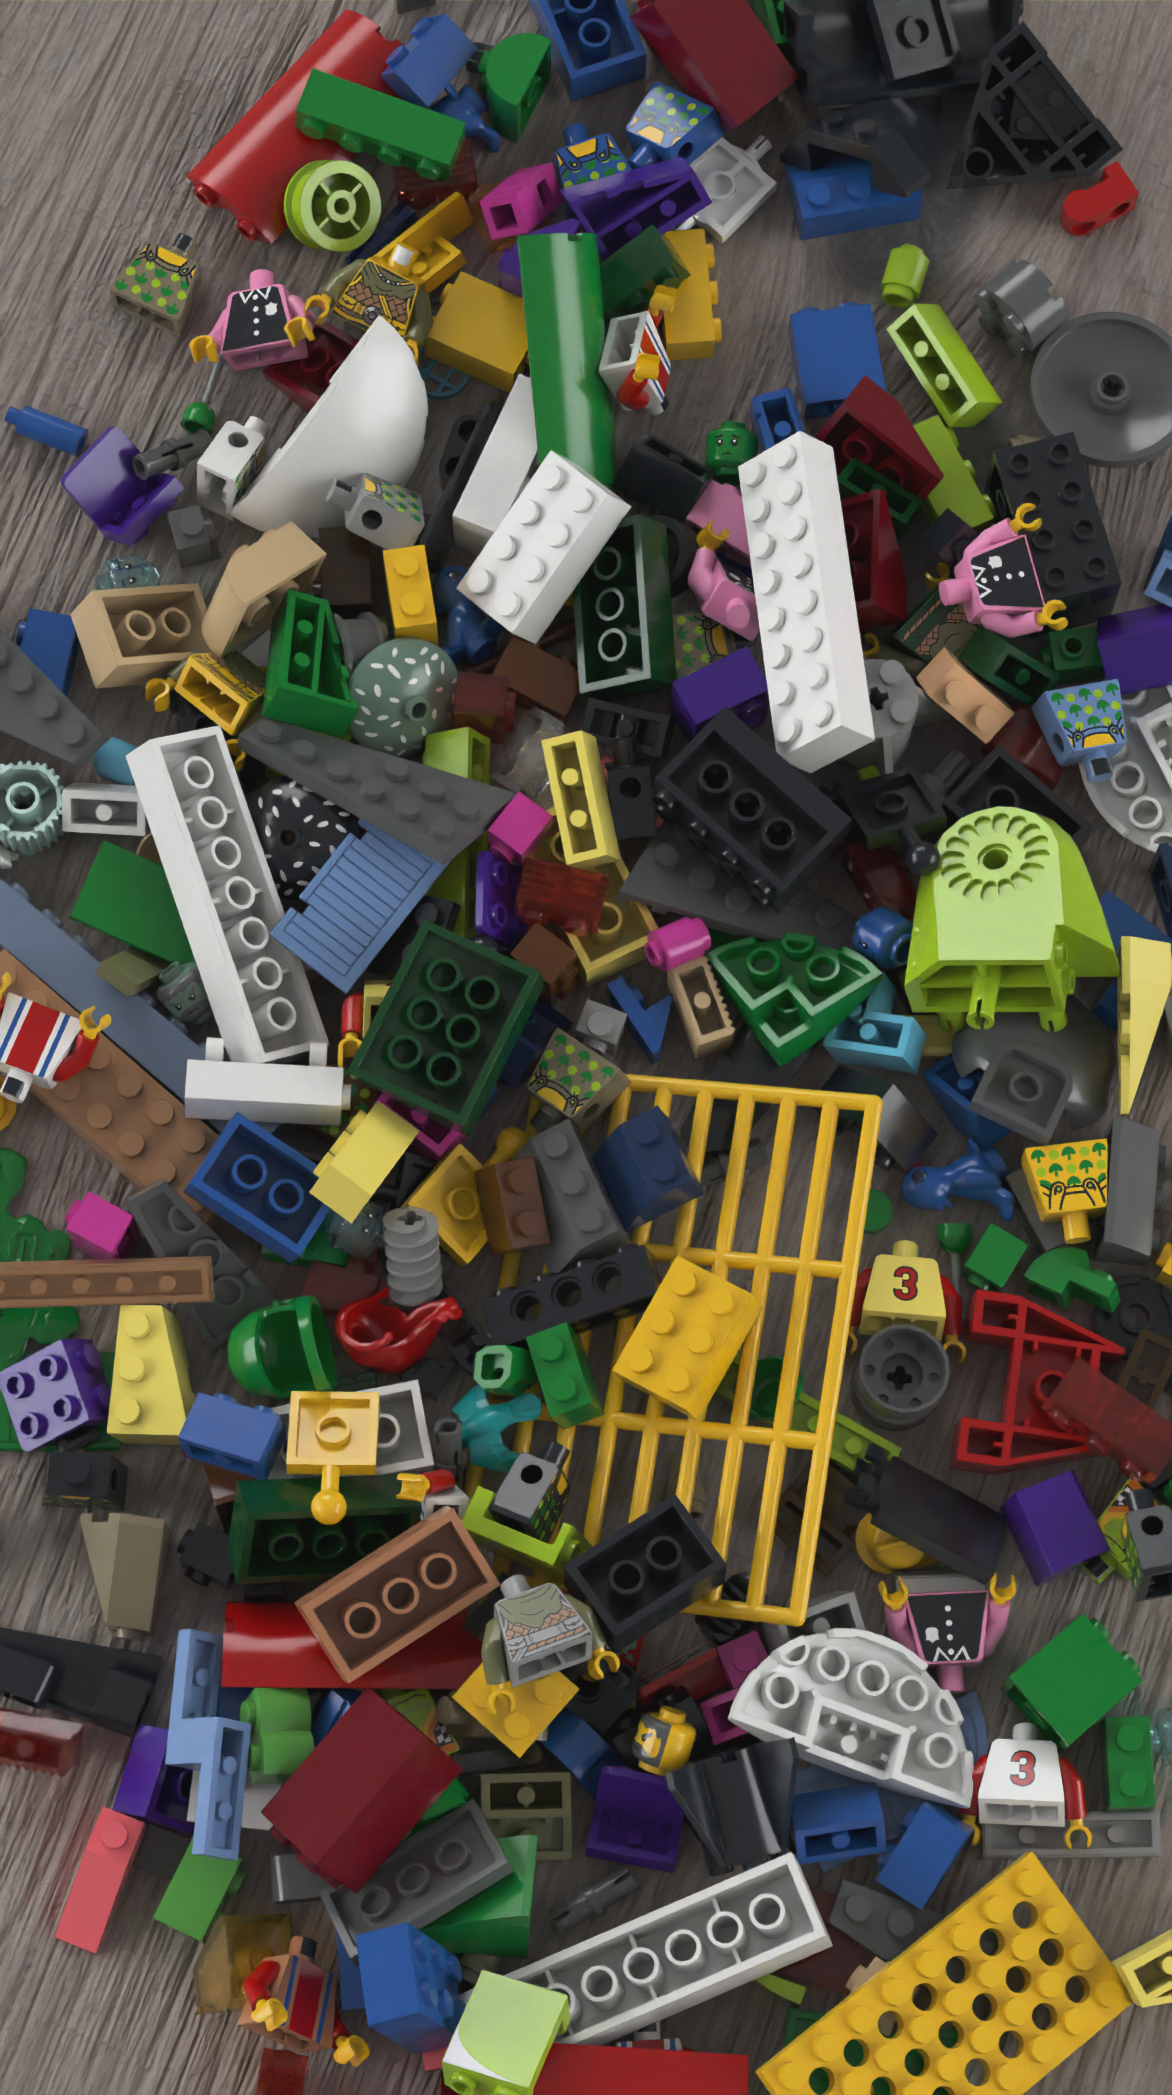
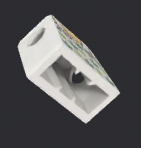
M249 416L243 425L234 421H227L197 462V505L231 521L235 519V517L230 515V511L264 466V437L269 431L264 421L257 417Z

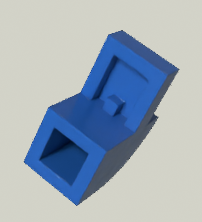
M565 1707L548 1725L547 1741H534L546 1755L560 1764L566 1771H570L572 1778L595 1800L601 1768L604 1766L614 1767L623 1765L609 1749L610 1746L583 1719H579Z

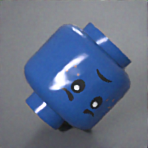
M877 907L862 915L857 921L854 937L855 948L859 954L885 970L903 966L908 963L913 923L888 907Z

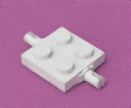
M760 135L745 151L731 145L721 137L693 161L690 166L713 203L669 231L689 230L695 224L704 228L723 244L776 191L777 182L762 171L757 162L772 148L768 139L765 141V137Z

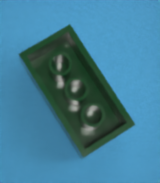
M642 515L623 518L573 590L579 692L604 702L672 688V682L677 680L666 525Z
M398 1474L341 1476L339 1479V1492L346 1500V1514L338 1523L325 1525L318 1522L311 1512V1502L314 1496L321 1491L322 1477L237 1481L227 1547L228 1557L237 1584L330 1580L419 1523L422 1505L420 1501L396 1498V1495L400 1494L402 1488V1480H397Z

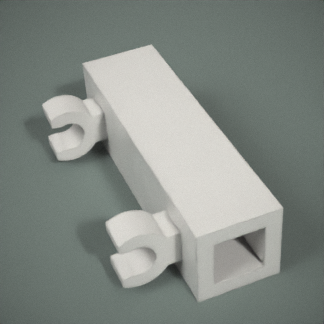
M207 1037L205 1060L187 1059L185 1118L230 1120L238 1112L250 1121L341 1126V1110H350L351 1084H343L344 1068L327 1067L328 1044L310 1043L309 1066L223 1061L224 1038Z

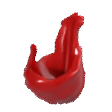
M386 1286L379 1293L350 1301L339 1310L333 1320L338 1341L341 1343L347 1356L360 1366L371 1367L375 1372L384 1374L404 1371L424 1357L443 1323L448 1319L457 1320L461 1317L462 1310L459 1308L458 1302L454 1297L448 1296L442 1300L420 1305L407 1315L395 1306L379 1303L381 1299L389 1295V1288Z

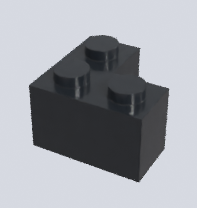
M839 1065L821 1088L823 1091L877 1095L882 1099L883 1107L874 1164L885 1171H890L893 1168L908 1174L938 1135L901 1091L891 1082ZM812 1107L821 1116L822 1108ZM839 1109L835 1136L839 1137L843 1133L859 1144L864 1111Z

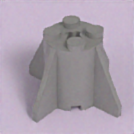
M863 656L875 740L839 759L842 761L844 759L849 764L855 765V769L858 770L874 765L880 775L893 773V765L901 758V755L908 747L913 727L951 719L952 715L930 698L924 690L915 685L911 675L905 671L904 666L896 660L869 659Z

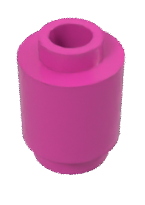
M684 917L649 932L648 942L644 946L649 962L654 967L658 966L662 971L666 972L702 957L704 951L711 947V937L706 925L700 918L690 919Z

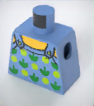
M1118 679L1045 691L1032 706V711L1057 763L1061 766L1083 763L1089 783L1101 782L1112 777L1113 774L1108 758L1115 756L1126 744L1127 739Z

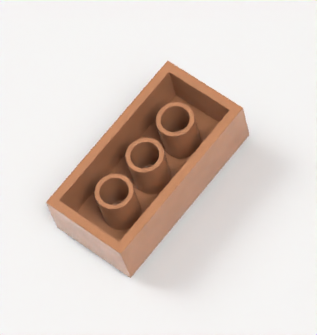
M445 1505L297 1600L294 1604L340 1678L349 1684L500 1586V1583L454 1508Z

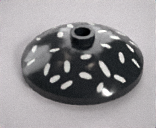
M285 775L264 784L253 794L247 803L278 896L282 899L302 901L299 898L301 893L346 836L352 833L359 840L362 839L361 826L357 823L359 817ZM290 829L296 835V840L292 845L287 844L285 840V834Z

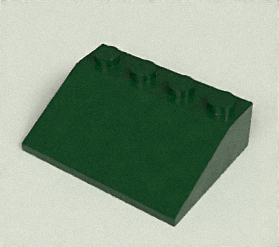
M424 919L347 1073L427 1118L469 1137L545 986L540 971Z

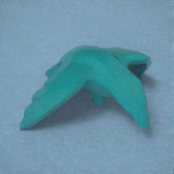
M477 1384L453 1407V1412L462 1423V1450L468 1446L470 1447V1461L476 1466L509 1473L520 1453L510 1451L503 1444L501 1433L514 1423L538 1419L541 1416V1401L534 1393L528 1392L506 1403L490 1405L488 1401L489 1392Z

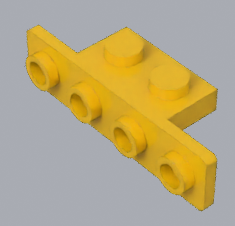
M454 192L374 256L388 261L397 242L417 250L419 254L410 273L426 281L424 290L429 294L467 264L462 251L449 243L474 221L464 196L459 192Z

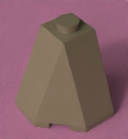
M82 1513L80 1524L107 1627L110 1631L116 1632V1639L140 1643L143 1636L154 1637L172 1537L165 1519L126 1513H109L107 1522H99V1515Z

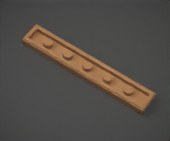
M212 1256L0 1262V1308L213 1302L215 1298Z

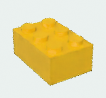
M677 1255L612 1371L625 1383L699 1422L763 1306L751 1293Z

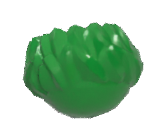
M769 1355L767 1359L761 1358L758 1360L749 1419L774 1422L783 1358ZM800 1371L794 1409L803 1390V1376ZM735 1380V1384H734V1386H733L734 1395H735V1389H736V1382H737V1380Z

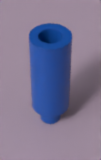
M10 406L5 416V422L16 426L17 434L76 457L82 453L88 438V429L30 406H25L23 410Z

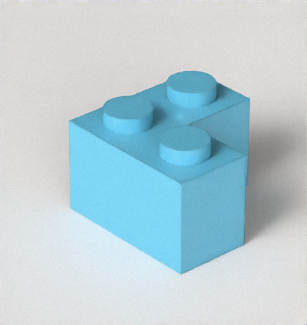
M882 972L883 979L842 1022L825 1035L823 1046L837 1063L917 1075L927 1034L914 1017L891 1014L897 989L886 974Z

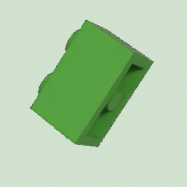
M192 1838L153 1918L157 1922L205 1945L209 1936L216 1939L227 1917V1914L222 1912L223 1906L229 1895L237 1897L248 1873L242 1871L245 1862L239 1857L238 1860H220L192 1855Z

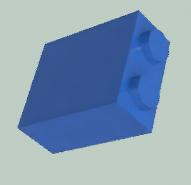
M847 302L837 306V308L825 310L809 307L801 309L795 314H790L788 335L803 420L831 417L865 375L886 391L871 303L860 305L857 302Z

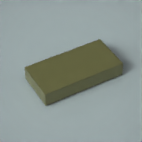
M129 947L103 960L96 973L124 996L131 997L160 982L159 975L170 964L133 947Z

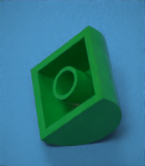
M520 33L507 37L498 43L492 51L487 49L478 66V72L483 74L478 90L487 94L489 120L501 136L517 144L551 80V39L534 33Z

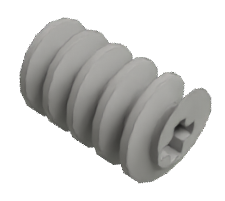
M400 1207L392 1209L383 1217V1225L386 1228L384 1239L387 1243L385 1253L388 1257L386 1267L389 1272L387 1281L391 1287L389 1289V1297L394 1302L405 1306L423 1305L434 1300L443 1288L438 1220L433 1213L423 1208Z

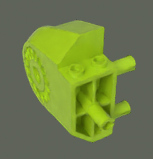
M997 806L962 817L943 833L934 846H936L940 853V864L930 875L920 876L904 984L912 1012H937L939 1024L947 1032L950 1031L948 1021H951L953 1032L961 1030L966 1022L972 1028L980 1030L982 1017H984V1029L986 1030L994 1025L995 1012H1038L1042 1028L1050 1032L1051 1026L1049 1021H1052L1054 1032L1063 1029L1068 1022L1065 1012L1067 995L1074 993L1075 977H1121L1107 923L1086 865L1071 836L1055 821L1017 807Z

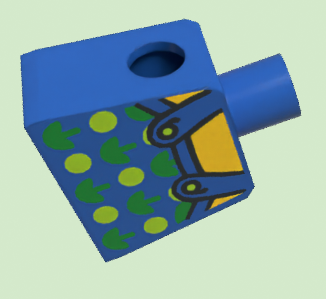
M656 81L626 127V134L634 153L628 160V163L632 169H637L683 157L690 165L724 135L715 108Z
M583 123L572 124L562 131V136L567 146L559 148L555 152V168L560 189L633 170L611 135L603 133L589 138ZM564 199L563 207L566 220L576 219Z

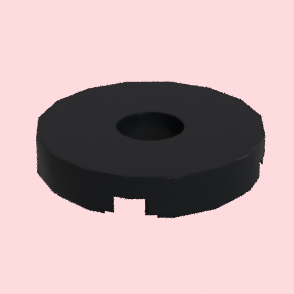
M1143 1275L1122 1276L1115 1280L1121 1301L1113 1314L1095 1306L1092 1313L1094 1333L1125 1348V1354L1121 1358L1124 1360H1128L1142 1329L1132 1328L1125 1322L1124 1312L1131 1307L1140 1308L1147 1315V1325L1143 1327L1144 1329L1172 1341V1294L1161 1283L1158 1284L1156 1281L1149 1279L1150 1277Z

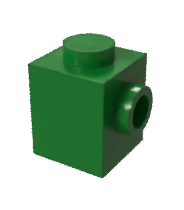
M1097 626L1048 632L1044 647L1039 648V660L1061 675L1056 684L1100 679L1103 664L1097 643Z
M990 1223L965 1264L961 1275L967 1278L966 1284L974 1291L979 1289L1001 1293L1022 1259L1028 1244L995 1224Z

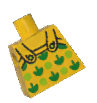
M1107 1138L1025 1148L1022 1154V1168L1042 1223L1062 1222L1065 1243L1067 1244L1091 1240L1088 1218L1102 1216L1106 1209Z

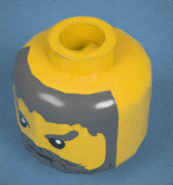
M661 1706L659 1712H647L641 1717L632 1745V1752L639 1759L638 1766L640 1768L665 1776L666 1772L681 1767L689 1761L697 1732L690 1723L685 1721L687 1715L685 1712L669 1706Z

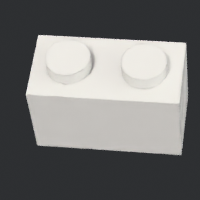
M74 782L63 789L62 831L134 836H146L151 832L135 785Z

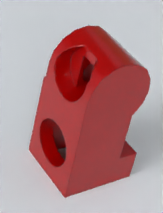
M1118 161L1103 169L1100 183L1088 190L1078 189L1067 195L1063 204L1060 223L1068 234L1073 236L1086 235L1135 208L1139 192Z

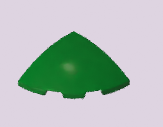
M784 933L782 941L758 942L755 937L751 936L720 946L704 955L706 958H709L708 965L712 966V972L736 1010L780 1067L802 1054L827 1035L883 979V973L859 953L846 946H843L839 951L832 947L821 945L815 936Z

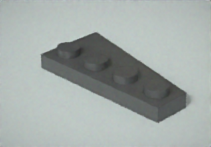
M164 1178L125 1199L157 1258L212 1256L215 1292L213 1302L183 1303L209 1350L229 1340L232 1330L237 1323L252 1311L272 1305L273 1301L280 1300Z
M842 1879L839 1880L826 1923L873 1955H877L884 1961L891 1962L946 1916L926 1908L920 1910L909 1902ZM985 1930L981 1934L979 1944L982 1951L989 1956H992L997 1951L998 1938L995 1933ZM957 1957L949 1959L946 1965V1974L954 1983H959L965 1975L964 1964ZM977 1995L972 2004L973 2013L982 2021L987 2019L991 2006L989 1999L985 1995Z

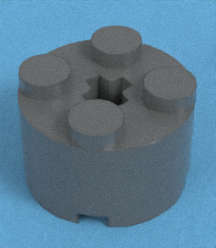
M1022 259L1017 263L1015 260L1012 261L974 295V299L983 314L978 318L983 330L992 337L998 334L1006 342L1012 354L1019 359H1023L1027 354L1034 351L1055 330L1067 322L1068 310L1061 296L1054 300L1048 289L1053 285L1050 280L1037 267Z

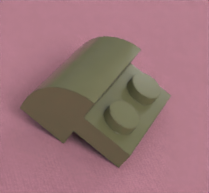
M570 1771L481 1773V1811L496 1839L528 1834L538 1835L536 1860H572Z

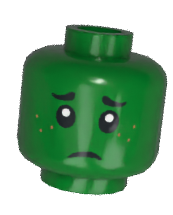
M736 421L723 422L720 428L709 432L706 436L704 466L717 473L714 481L722 485L724 483L732 486L740 485L738 466L757 456L758 438L753 432L745 429L743 423Z

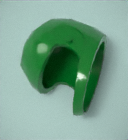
M314 1295L296 1297L284 1301H273L272 1305L252 1311L237 1323L232 1330L227 1344L228 1365L237 1383L249 1394L266 1399L283 1400L291 1396V1391H334L336 1389L337 1367L332 1339L321 1305Z

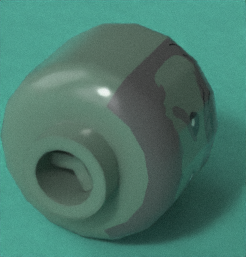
M176 961L162 971L159 975L162 983L159 985L156 995L159 1002L170 1015L177 1018L183 1024L191 1022L193 1025H198L213 1014L196 962H188L181 965Z

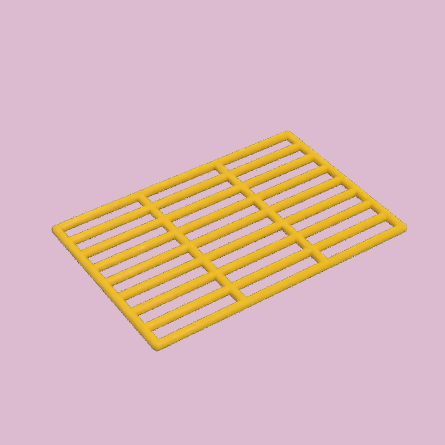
M625 1074L631 1083L612 1103L607 1138L620 1124L627 1121L632 1091L656 1093L653 1108L658 1105L668 1118L673 1095L697 1097L687 1158L699 1183H701L714 1098L738 1100L715 1250L690 1247L698 1197L679 1206L673 1245L649 1243L652 1221L633 1230L631 1244H638L639 1246L644 1244L654 1255L655 1261L670 1263L669 1268L678 1255L695 1265L712 1267L711 1273L726 1281L728 1280L729 1269L754 1271L751 1294L763 1308L742 1344L730 1424L705 1421L707 1408L699 1422L689 1416L688 1419L664 1417L665 1403L650 1395L648 1396L646 1414L621 1412L626 1383L612 1369L634 1332L637 1314L618 1321L604 1404L605 1414L578 1424L601 1427L583 1536L592 1547L600 1542L618 1429L643 1432L628 1524L648 1512L660 1434L685 1436L676 1496L690 1514L702 1438L727 1441L711 1542L726 1563L745 1443L770 1446L746 1602L721 1600L722 1584L679 1613L799 1627L804 1624L807 1613L883 1101L879 1096L870 1094ZM532 1095L525 1128L528 1138L540 1133L529 1124L542 1105ZM761 1102L780 1104L757 1254L732 1251L755 1103ZM797 1106L822 1108L800 1254L799 1258L776 1256L774 1253ZM839 1109L864 1111L841 1262L817 1259ZM522 1251L504 1254L498 1290L505 1287H516ZM545 1262L542 1274L549 1273ZM771 1273L796 1275L773 1428L748 1426ZM814 1277L839 1279L816 1433L793 1431L790 1429ZM537 1304V1306H536L535 1318H536V1317L539 1315V1313H540V1310H541V1305H540V1304ZM592 1330L580 1334L587 1358ZM539 1379L535 1385L530 1384L523 1394L528 1392L534 1393L539 1398L541 1387ZM489 1392L488 1401L490 1405L511 1401L499 1399L497 1395ZM541 1403V1416L536 1420L555 1422L550 1417L547 1404ZM535 1420L517 1422L512 1448L513 1452H526L529 1454ZM560 1425L558 1426L556 1442L565 1446L570 1451L562 1468L566 1478H568L576 1425L567 1429H563ZM794 1448L812 1450L813 1453L788 1608L764 1605L787 1449ZM470 1453L463 1488L464 1493L469 1497V1504L477 1487L482 1486L485 1469L474 1465L470 1461ZM561 1515L548 1544H553L558 1536ZM494 1554L492 1566L494 1575L497 1577L503 1571L509 1577L513 1576L514 1574H509L511 1560ZM534 1570L533 1577L524 1576L530 1589L546 1583H552L560 1591L562 1589L568 1590L562 1581L551 1579L550 1576Z

